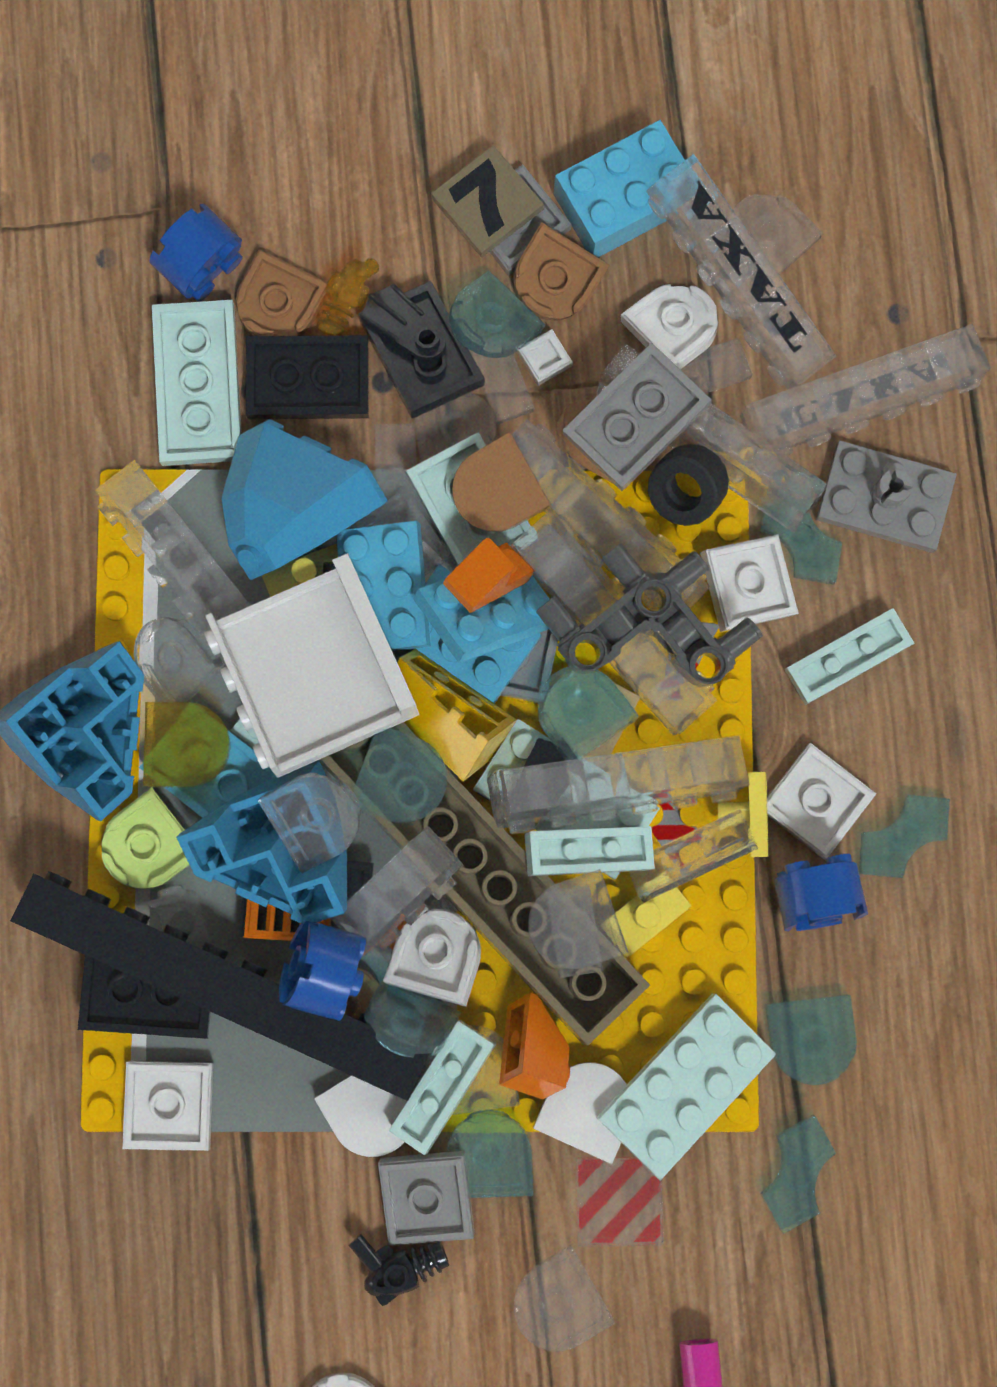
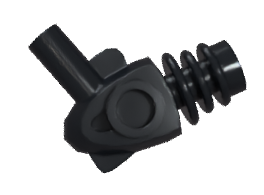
M362 1234L357 1236L348 1245L370 1271L364 1280V1289L370 1295L376 1296L382 1306L387 1305L398 1295L420 1287L418 1275L426 1283V1271L433 1277V1268H436L438 1273H442V1269L450 1266L441 1242L435 1244L428 1243V1252H426L423 1246H420L421 1255H418L416 1249L412 1247V1259L405 1250L394 1253L390 1245H384L375 1251Z

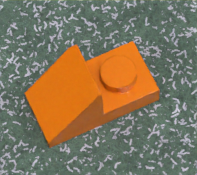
M486 538L445 578L443 584L472 613L529 582L534 570L507 542L497 546L490 538Z

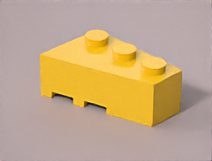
M414 649L400 657L397 662L419 712L418 716L404 723L462 781H465L493 759L516 719L420 651Z

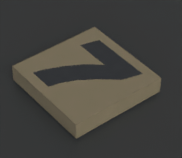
M494 145L431 193V199L481 258L544 210L543 202Z

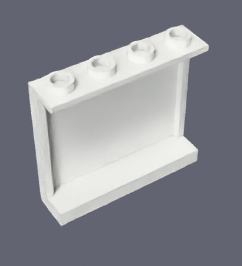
M348 553L332 560L335 569L216 621L212 613L205 615L211 628L204 632L208 644L214 655L222 654L227 667L220 669L225 684L230 693L238 691L243 703L236 707L241 722L246 731L253 728L259 743L252 746L262 769L270 767L277 778L419 715L416 703Z

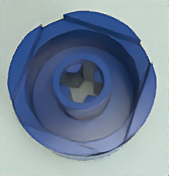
M204 203L200 204V213L190 209L174 222L159 240L165 246L160 255L153 250L149 260L150 264L186 298L194 297L198 302L204 300L215 287L212 281L222 271L226 274L231 273L243 259V256L238 252L241 248L242 239Z
M851 854L828 857L825 859L826 864L814 867L810 866L809 861L790 863L784 866L785 871L777 873L774 885L784 931H790L794 927H796V931H805L842 924V915L852 913L854 920L868 915L857 863L852 862Z
M303 921L297 928L289 946V949L295 950L290 964L284 962L279 984V1001L284 1003L283 1005L296 1010L340 1021L344 1016L349 995L356 997L362 987L364 973L361 970H357L365 950L366 937L317 922Z

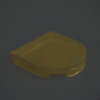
M145 702L144 787H197L210 782L221 773L229 759L231 740L225 723L214 711L204 705L191 702Z

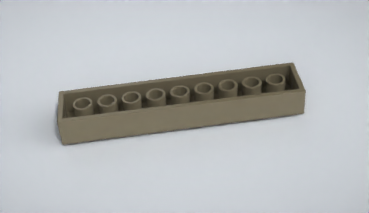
M404 722L319 759L327 771L583 1045L588 1046L650 986L548 875L528 876L526 852Z

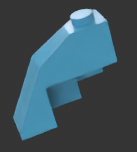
M271 419L240 434L221 499L228 545L248 578L253 580L282 567L323 544L388 502L368 466L353 458L349 461L331 454L330 447L305 435L299 439L283 431L284 425Z
M120 641L114 642L57 669L16 696L0 710V736L11 750L48 786L96 820L102 821L132 794L134 776H131L133 750H137L140 717H137L139 692H143L144 673Z
M319 760L279 778L269 779L239 794L176 837L195 876L208 882H212L214 879L236 889L235 894L264 907H267L268 904L292 914L290 919L299 923L305 920L319 922L344 914L347 910V842L336 796Z

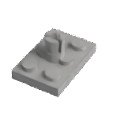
M651 343L563 429V435L609 480L623 491L711 405L712 399Z
M839 440L836 444L816 520L934 553L938 547L957 474Z

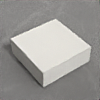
M553 329L519 347L517 350L519 357L537 386L569 369L573 364Z

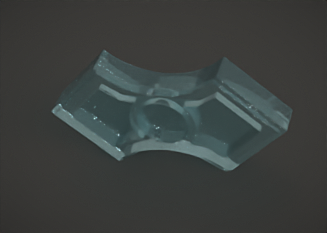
M768 489L760 532L772 536L779 535L780 542L791 555L794 566V578L834 585L837 580L842 542L826 536L815 525L810 514L809 496Z
M915 795L905 796L903 808L892 824L880 831L861 833L859 875L903 878L907 863L917 849L929 842L947 840L950 799Z
M815 1115L805 1118L776 1135L781 1149L780 1169L774 1181L760 1193L783 1234L820 1214L815 1198L816 1180L823 1165L836 1152Z

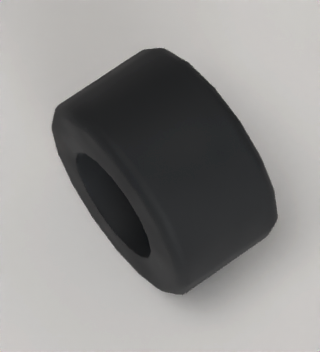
M695 444L681 445L668 452L655 465L648 480V494L651 504L656 511L671 523L683 526L700 524L709 518L722 503L728 492L729 477L724 463L717 454L704 446ZM684 473L693 477L700 485L702 494L695 497L683 492L677 485L676 474Z

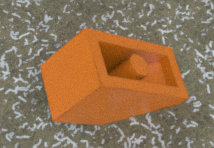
M530 992L507 1005L499 1085L545 1099L566 1088L570 1077V1066L568 1064L570 1047L537 994Z

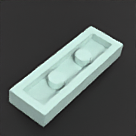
M892 608L787 667L785 672L802 701L807 705L914 644V641L896 611Z
M651 826L529 831L525 833L528 876L646 871L655 869Z
M459 1020L389 1132L423 1155L428 1154L496 1046V1043L462 1020Z

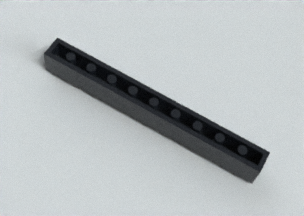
M48 871L45 878L33 873L10 920L11 922L406 1101L409 1100L430 1053L421 1049L424 1040L402 1030L398 1038L382 1031L385 1025L384 1022L364 1013H361L359 1020L344 1014L343 1018L338 1021L283 1005L284 1003L279 1001V984L264 978L268 971L267 969L245 959L241 967L228 962L225 959L229 952L207 942L204 943L202 949L186 942L190 934L168 924L165 925L163 931L147 925L150 916L128 906L122 914L108 907L111 901L110 898L93 890L87 889L84 896L69 890L72 881L51 871Z

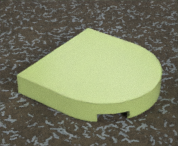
M150 788L117 813L107 824L102 839V859L109 873L120 883L137 889L159 887L189 866L176 838L185 829L153 788Z

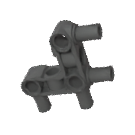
M620 543L602 558L603 562L625 587L622 591L625 595L587 626L583 623L579 626L555 596L536 611L538 616L558 639V651L565 658L568 667L578 674H590L608 664L621 654L620 648L638 633L642 635L647 633L656 637L672 657L670 663L687 681L697 687H707L721 681L727 673L734 669L735 659L763 636L757 625L750 618L746 617L719 640L713 638L682 600L681 593L709 570L705 561L695 551H692L666 573L661 571L659 573H650L649 570L644 572L622 543ZM652 590L659 594L662 603L659 611H649L643 606L641 601L643 591ZM579 643H588L594 647L597 657L592 665H583L576 659L575 649ZM699 656H707L713 661L715 671L711 678H704L698 674L695 664Z

